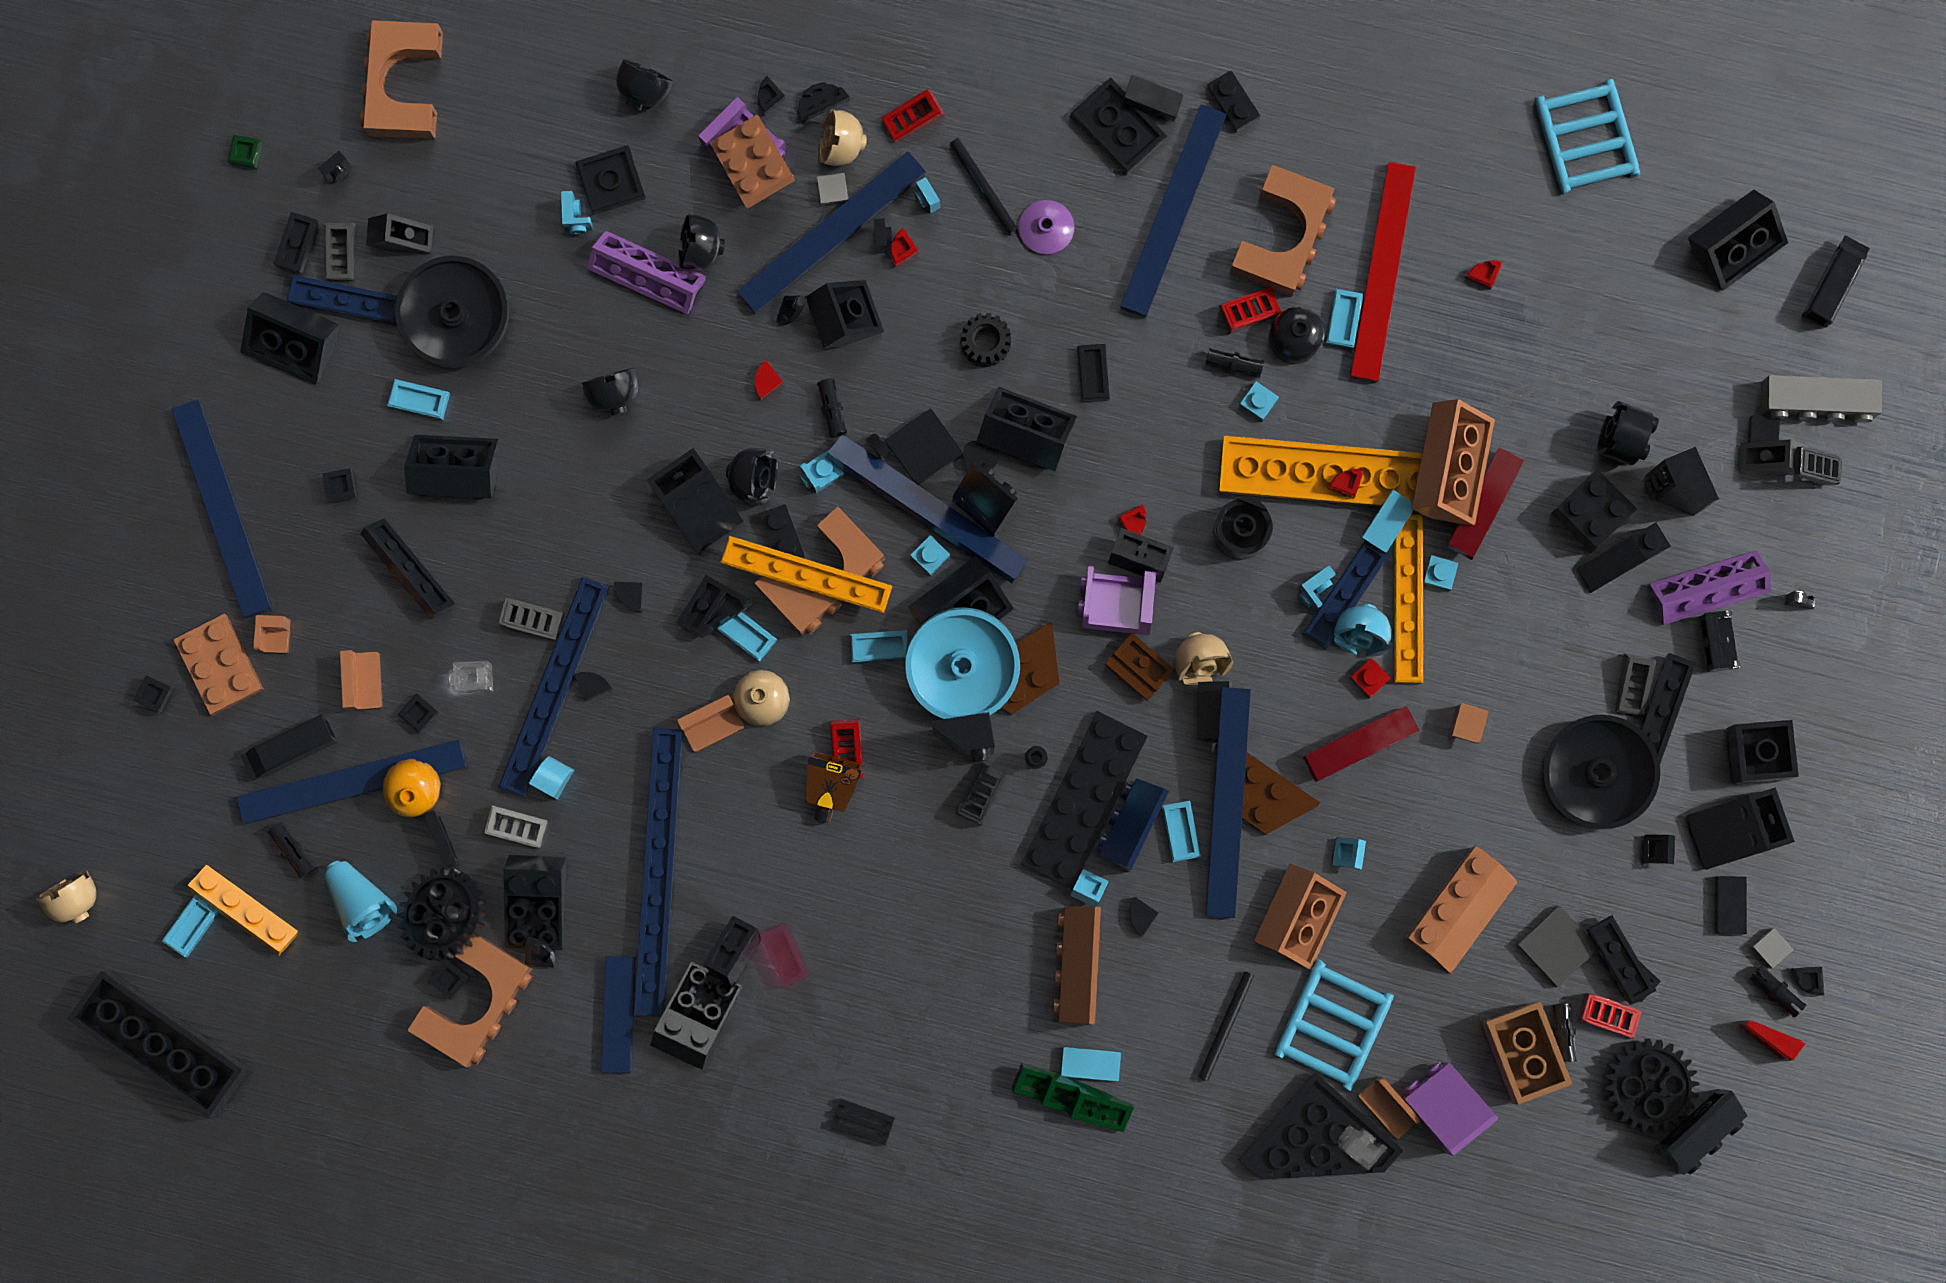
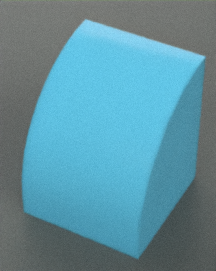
M548 756L539 766L529 784L558 800L574 769Z

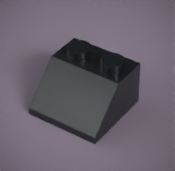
M866 280L826 283L805 297L823 348L846 346L884 331Z

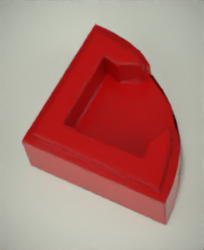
M904 228L897 232L891 245V258L895 267H898L919 253L918 248Z
M1490 260L1477 264L1468 272L1465 279L1491 290L1503 262Z
M767 360L760 365L755 376V387L761 400L783 384V381Z
M1350 469L1338 474L1333 478L1328 489L1355 498L1365 470Z
M1143 504L1118 517L1123 529L1139 535L1142 534L1146 524V510Z

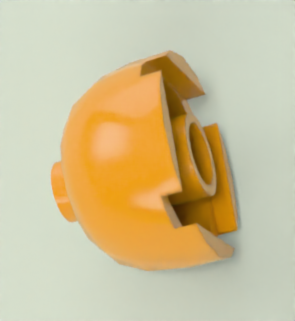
M407 759L397 762L389 769L383 780L382 793L385 803L392 812L402 817L414 818L424 815L434 807L439 798L441 783L437 772L431 765L416 761V759Z

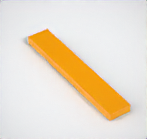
M1411 514L1393 542V683H1423V514Z
M732 536L728 538L720 562L732 568L882 614L885 613L892 591L891 585Z

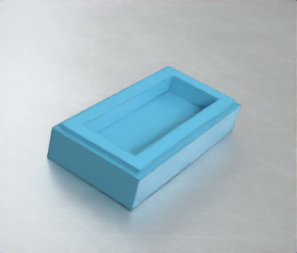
M1335 289L1325 345L1353 350L1363 299L1362 293Z
M394 379L387 406L392 409L443 420L450 393Z
M1392 489L1362 535V538L1387 552L1414 510L1412 509L1413 502Z
M742 612L717 628L718 631L759 662H761L777 641L774 636Z
M907 630L850 634L852 663L906 660L908 649Z
M1190 801L1163 805L1162 812L1172 863L1200 858V849Z
M194 895L162 942L187 958L219 912Z
M1063 1047L1061 1075L1065 1077L1119 1081L1121 1052Z

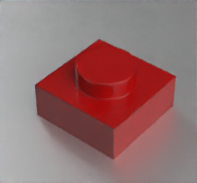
M1373 658L1369 659L1350 677L1368 698H1371L1391 679Z

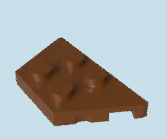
M1051 622L1016 644L1020 658L1019 678L1011 697L1000 708L1011 715L1060 684L1053 625Z
M1248 752L1246 753L1242 819L1264 835L1307 813L1320 804L1315 798Z

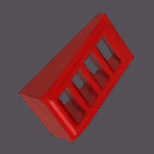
M926 89L884 115L881 119L894 142H897L938 120L945 114L932 91ZM926 101L932 110L929 114L922 104ZM915 107L918 108L922 115V118L919 120L913 111ZM903 113H908L913 122L911 125H908ZM897 117L903 130L899 131L892 119Z
M1271 287L1224 303L1219 308L1230 334L1275 317L1282 312ZM1267 297L1272 310H1266L1261 298ZM1252 302H1257L1261 314H1256ZM1244 305L1247 306L1251 315L1249 318L1246 317L1242 308ZM1237 309L1241 318L1240 321H1236L1232 310Z
M860 719L832 720L830 728L833 756L840 758L839 753L855 752L856 757H845L842 759L863 764ZM853 729L854 733L838 734V730ZM839 741H854L855 745L839 746Z
M1585 993L1577 1021L1634 1038L1642 1011L1591 993ZM1595 1002L1600 1004L1596 1019L1591 1018ZM1608 1006L1610 1011L1605 1023L1602 1021L1605 1007ZM1617 1009L1621 1012L1617 1026H1614L1612 1022ZM1630 1013L1632 1016L1628 1030L1622 1027L1626 1014Z
M1745 1020L1739 1024L1742 1030L1783 1061H1793L1805 1045L1799 1039L1755 1021Z

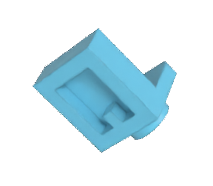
M561 191L562 225L564 230L574 235L585 234L586 230H593L591 218H576L581 216L580 200H575L573 191Z
M828 451L808 464L804 462L800 465L803 472L799 475L800 479L807 489L813 487L816 493L845 475L839 466L825 458Z
M1327 566L1298 588L1301 591L1299 597L1307 608L1312 607L1316 611L1323 605L1314 591L1317 590L1320 594L1333 584L1330 579L1336 574L1330 566Z

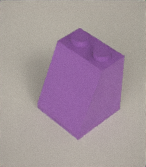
M1438 1062L1426 1071L1428 1077L1419 1083L1418 1080H1415L1404 1089L1406 1095L1402 1099L1422 1120L1420 1122L1444 1154L1454 1156L1499 1118L1450 1063L1442 1065Z

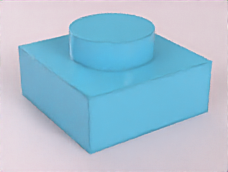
M925 177L916 182L917 192L915 197L922 208L927 207L930 213L940 208V200L927 178Z
M1256 381L1239 406L1263 422L1279 396Z
M930 535L910 556L931 576L950 557V554Z
M1431 555L1423 584L1451 591L1458 562Z
M1336 837L1332 865L1343 868L1362 869L1366 841Z
M1083 869L1070 896L1092 907H1097L1109 881Z

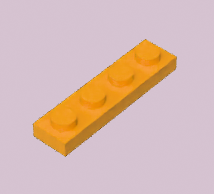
M205 865L187 886V890L278 956L281 955L298 934L296 929L208 865Z

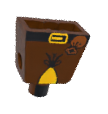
M812 751L808 759L805 801L817 805L814 816L815 820L830 823L834 810L845 811L865 764Z

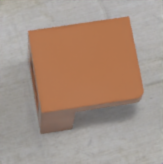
M256 615L254 649L260 653H288L291 620L285 616Z
M1460 703L1457 705L1448 738L1453 740L1460 738L1473 743H1479L1489 711Z

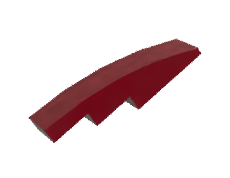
M1500 447L1498 448L1484 475L1475 525L1469 526L1458 523L1447 545L1448 548L1470 560L1474 558L1524 460Z
M1405 706L1303 756V759L1315 782H1318L1416 734L1420 730L1408 707Z

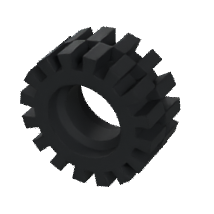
M981 313L977 314V317L974 319L971 317L968 323L964 324L963 331L961 332V347L964 355L968 357L971 363L974 361L980 367L981 364L986 365V367H990L993 363L995 365L999 364L1001 359L1004 360L1007 357L1011 347L1010 328L1008 329L1007 323L1005 321L1002 322L997 315L995 317L991 316V313H986L984 316ZM989 330L996 335L997 343L992 349L983 350L976 345L975 337L980 331Z

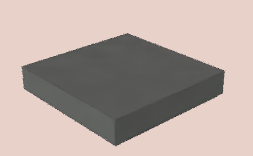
M1557 906L1517 944L1556 987H1559L1597 951L1591 938L1561 906Z

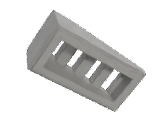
M490 806L482 834L540 848L547 820ZM497 815H501L502 820L499 830H493ZM513 818L510 834L505 833L508 819ZM520 820L525 821L521 837L516 836ZM531 823L537 824L533 840L527 839Z

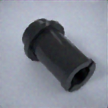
M1033 746L1027 750L1025 761L1031 768L1039 769L1047 763L1048 755L1042 747ZM1037 754L1041 757V761L1033 762L1031 756Z

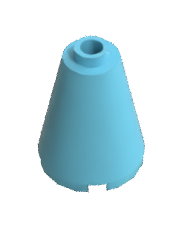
M335 861L326 867L323 879L348 941L357 942L355 937L360 935L364 939L369 938L391 921L390 913L393 911L396 914L397 912L395 903L346 861Z

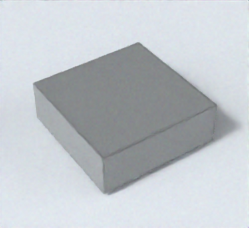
M845 173L817 177L821 206L848 201Z
M1771 928L1751 946L1770 969L1774 968L1794 950L1775 928Z

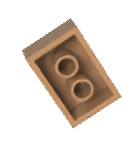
M1533 1002L1481 1022L1512 1104L1519 1105L1573 1085L1541 1002Z

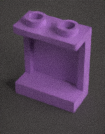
M738 97L698 136L701 145L719 162L720 160L710 142L754 117ZM767 129L784 159L786 156L785 151L787 150L786 143L782 139L779 140Z
M1088 566L1087 575H1081L1080 592H1085L1084 601L1079 600L1077 617H1082V628L1150 635L1156 572L1145 571L1143 579L1093 573L1094 566Z

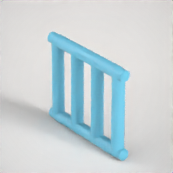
M1613 79L1603 82L1604 85L1548 99H1545L1544 96L1534 99L1561 194L1570 192L1571 188L1626 174H1630L1631 177L1640 175L1639 164ZM1607 96L1611 111L1553 125L1549 113L1550 109ZM1611 122L1615 123L1618 137L1560 151L1556 136ZM1622 148L1626 163L1568 177L1564 162Z
M1317 959L1273 1055L1278 1058H1283L1284 1056L1342 1083V1087L1345 1090L1351 1091L1387 1015L1394 995L1386 992L1381 994L1326 968V964ZM1320 978L1377 1004L1378 1006L1372 1019H1366L1314 994ZM1308 1004L1365 1030L1366 1032L1360 1046L1358 1047L1302 1020ZM1296 1030L1354 1057L1348 1072L1339 1070L1289 1046Z

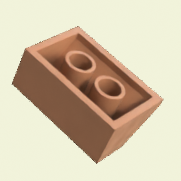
M1289 864L1254 942L1277 955L1311 970L1347 892L1314 872Z

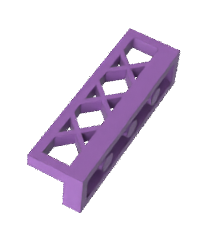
M605 231L592 247L587 269L687 315L692 309L696 293L706 279V276L694 270L681 269L678 263L608 231ZM608 242L618 248L612 249L605 246V244ZM631 256H639L643 258V260H636ZM656 267H663L668 271L663 272L656 269ZM687 278L689 280L694 281L695 283L691 285L685 281H682V279Z
M1753 551L1649 583V587L1659 604V618L1663 625L1769 593L1771 592L1770 570L1758 552ZM1754 562L1757 566L1752 569L1741 568L1742 565ZM1719 572L1730 573L1729 576L1722 578L1714 576L1715 573ZM1693 580L1703 581L1702 584L1696 586L1688 584L1689 581ZM1671 588L1676 591L1663 596L1660 590Z

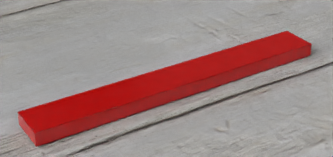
M1388 162L1350 378L1376 383L1379 381L1416 166Z

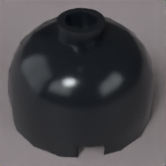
M623 59L616 77L619 92L627 98L626 104L638 110H641L642 106L654 107L665 100L673 85V80L651 68L641 67V64L628 59Z
M695 214L686 215L680 235L682 250H679L678 253L679 268L687 270L707 269L715 262L717 255L723 254L725 239L720 238L719 228L709 218Z
M1300 306L1288 308L1279 313L1271 324L1268 335L1270 347L1284 362L1292 364L1306 363L1315 357L1323 347L1325 339L1324 324L1320 317L1308 308Z
M635 368L582 382V389L588 403L599 411L610 410L611 416L626 412V406L635 401L640 388Z
M747 448L740 451L731 463L728 464L726 477L731 491L737 498L757 505H763L769 500L770 497L765 496L769 488L774 490L778 476L777 459L771 457V454H774L772 450Z

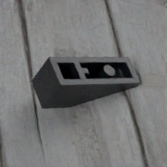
M1657 522L1578 567L1577 571L1592 593L1659 555L1671 546Z

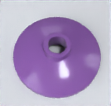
M1037 201L1028 206L1020 217V238L1028 249L1037 254L1052 255L1058 253L1068 246L1073 237L1074 221L1072 215L1066 207L1056 201ZM1050 221L1052 223L1051 228H1043L1042 222Z

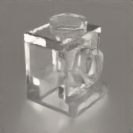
M488 660L453 663V670L449 671L450 687H454V691L458 694L493 692L492 664ZM470 674H475L477 677L476 681L472 684L468 683L467 677Z
M1349 1125L1339 1137L1342 1142L1338 1147L1366 1170H1369L1387 1149L1381 1143L1375 1146L1373 1143L1376 1139L1363 1128L1359 1132Z

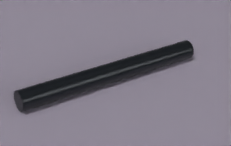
M959 138L953 140L950 143L951 147L1009 235L1015 234L1019 230L969 152Z
M1244 971L1198 1077L1206 1081L1210 1080L1255 975Z

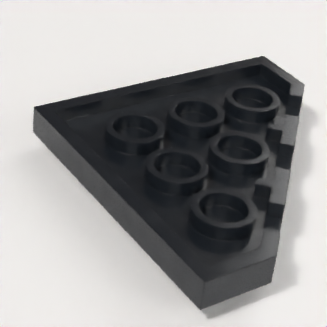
M1314 1072L1239 1160L1261 1180L1384 1173L1403 1150Z

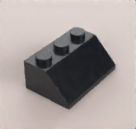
M1754 189L1688 237L1695 259L1722 291L1788 244L1775 202Z
M262 292L247 308L240 352L316 385L336 346L340 324L266 292Z
M998 387L984 416L976 442L984 444L988 448L1011 454L1017 459L1032 462L1041 468L1056 471L1077 416Z
M414 435L404 465L407 494L446 496L448 498H492L496 484L499 440L492 438Z
M1696 447L1664 459L1645 475L1647 478L1645 480L1646 488L1651 496H1655L1656 501L1692 516L1701 513L1719 500Z
M976 556L908 606L920 626L935 614L952 608L978 609L994 616L998 620L1014 609L992 573Z
M989 712L932 721L933 735L965 759L972 758L973 763L989 760V755H994L995 745Z
M1716 1089L1688 1115V1119H1684L1680 1126L1675 1127L1654 1148L1678 1174L1685 1175L1688 1173L1691 1175L1702 1165L1700 1160L1706 1154L1712 1155L1723 1146L1721 1140L1728 1134L1731 1136L1736 1134L1744 1126L1742 1121L1748 1115L1731 1090Z

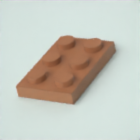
M758 114L710 142L747 209L795 181Z
M222 614L173 639L210 715L213 716L264 690L226 614Z

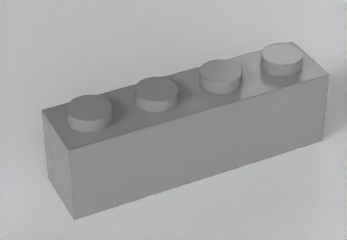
M1769 375L1762 381V414L1771 415V418L1786 419L1788 415L1799 416L1800 420H1814L1816 416L1827 417L1828 421H1843L1846 417L1855 418L1856 422H1871L1882 413V380Z

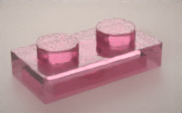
M787 923L760 935L784 988L810 976Z

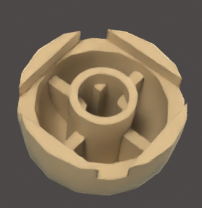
M829 109L821 127L826 129L824 138L819 137V161L831 166H843L855 160L859 151H864L867 138L863 134L862 126L855 116L842 110Z
M1195 632L1188 635L1186 640L1177 648L1174 664L1180 681L1182 679L1186 685H1198V682L1213 681L1210 676L1218 672L1221 676L1225 675L1232 668L1233 660L1224 641L1219 637Z
M756 670L744 675L736 684L733 693V703L741 719L750 725L765 727L783 718L788 711L790 696L788 687L781 677L771 671Z
M87 870L74 874L76 880L72 881L70 879L65 881L64 879L39 895L40 898L35 899L46 917L61 923L72 920L73 924H76L89 916L87 911L94 905L97 892L94 881Z

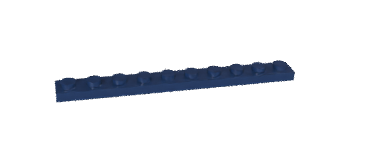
M653 728L634 1015L662 1017L665 1010L683 737L681 729Z

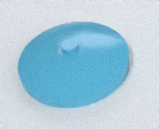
M952 608L930 617L914 633L906 653V676L912 693L925 709L943 719L989 712L990 715L993 714L1011 697L1020 673L1019 652L1010 631L994 616L973 608Z

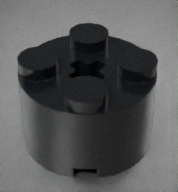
M1617 401L1612 409L1616 410L1613 417L1607 415L1598 439V445L1602 446L1603 449L1598 450V453L1632 466L1639 459L1644 461L1650 451V445L1647 443L1650 435L1657 429L1659 419L1654 417L1652 412Z
M1248 497L1238 498L1227 503L1220 510L1214 523L1215 543L1228 556L1238 559L1252 558L1260 553L1268 543L1273 531V522L1267 508L1261 502ZM1242 523L1247 524L1246 529L1248 531L1244 534L1239 532V527Z

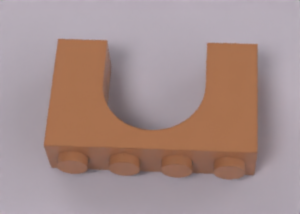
M372 20L371 30H367L366 43L370 49L369 56H365L364 71L368 73L367 83H363L362 98L366 100L365 110L360 112V125L368 136L435 139L437 112L432 104L401 103L389 98L385 94L384 80L388 70L400 60L406 58L441 59L443 32L438 23Z
M1272 165L1260 198L1293 211L1302 223L1303 239L1296 247L1286 252H1272L1242 241L1230 273L1265 287H1271L1273 290L1291 297L1295 289L1301 291L1307 276L1302 273L1305 263L1311 265L1316 253V249L1312 248L1315 238L1321 240L1327 225L1322 223L1325 213L1331 215L1336 199L1332 198L1335 188Z
M836 507L817 525L818 530L841 554L844 560L843 571L866 578L869 574L872 577L875 576L884 567L882 563L885 560L884 554L839 507ZM760 577L755 582L759 591L802 636L806 632L812 634L822 624L821 618L827 613L830 615L834 614L843 605L840 600L817 593H809L800 588L765 577Z
M472 936L470 940L473 946L469 947L464 944V954L456 953L455 957L481 972L489 981L492 989V1001L487 1013L475 1023L461 1025L451 1021L431 1007L423 1006L407 1030L465 1067H471L472 1064L477 1065L486 1052L483 1049L488 1039L493 1040L501 1028V1025L498 1023L504 1014L508 1016L517 1003L514 997L519 989L523 991L526 989L533 977L530 975L533 968L482 936L479 938Z

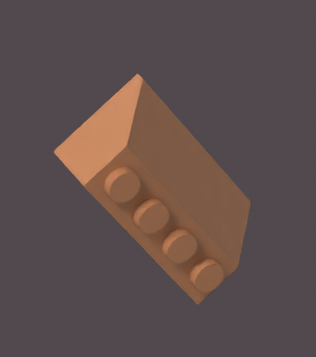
M1459 399L1432 403L1412 509L1432 519L1469 526L1475 525L1495 419Z
M1478 846L1471 847L1404 940L1451 974L1518 881L1498 861Z
M1065 906L1064 913H1058V930H1063V940L1057 941L1056 958L1061 959V970H1055V987L1060 988L1059 999H1054L1053 1016L1058 1017V1023L1095 1024L1101 907Z

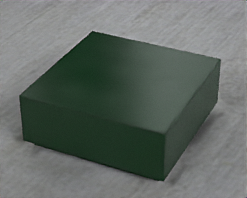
M233 135L228 162L233 165L257 169L263 142L260 139Z

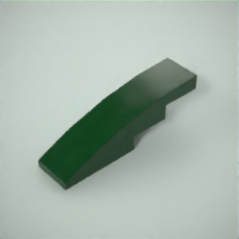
M1022 1062L1011 1087L1013 1093L1040 1100L1043 1106L1068 1112L1073 1119L1123 1133L1134 1109L1132 1104L1104 1091Z

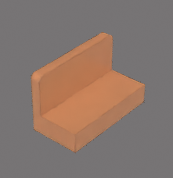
M352 650L340 651L343 708L348 711L382 708L380 654L378 652L355 653Z
M729 695L677 720L694 752H698L745 728Z
M1378 1076L1357 1095L1396 1140L1414 1124L1418 1125L1422 1121L1383 1077Z

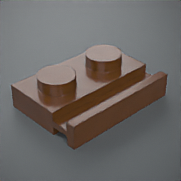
M1132 633L1105 663L1110 670L1147 702L1175 671L1172 666Z

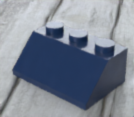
M1137 778L1134 784L1128 782L1121 798L1125 799L1121 810L1115 808L1109 820V824L1113 825L1109 835L1103 833L1096 847L1097 850L1101 851L1098 858L1130 872L1169 791Z

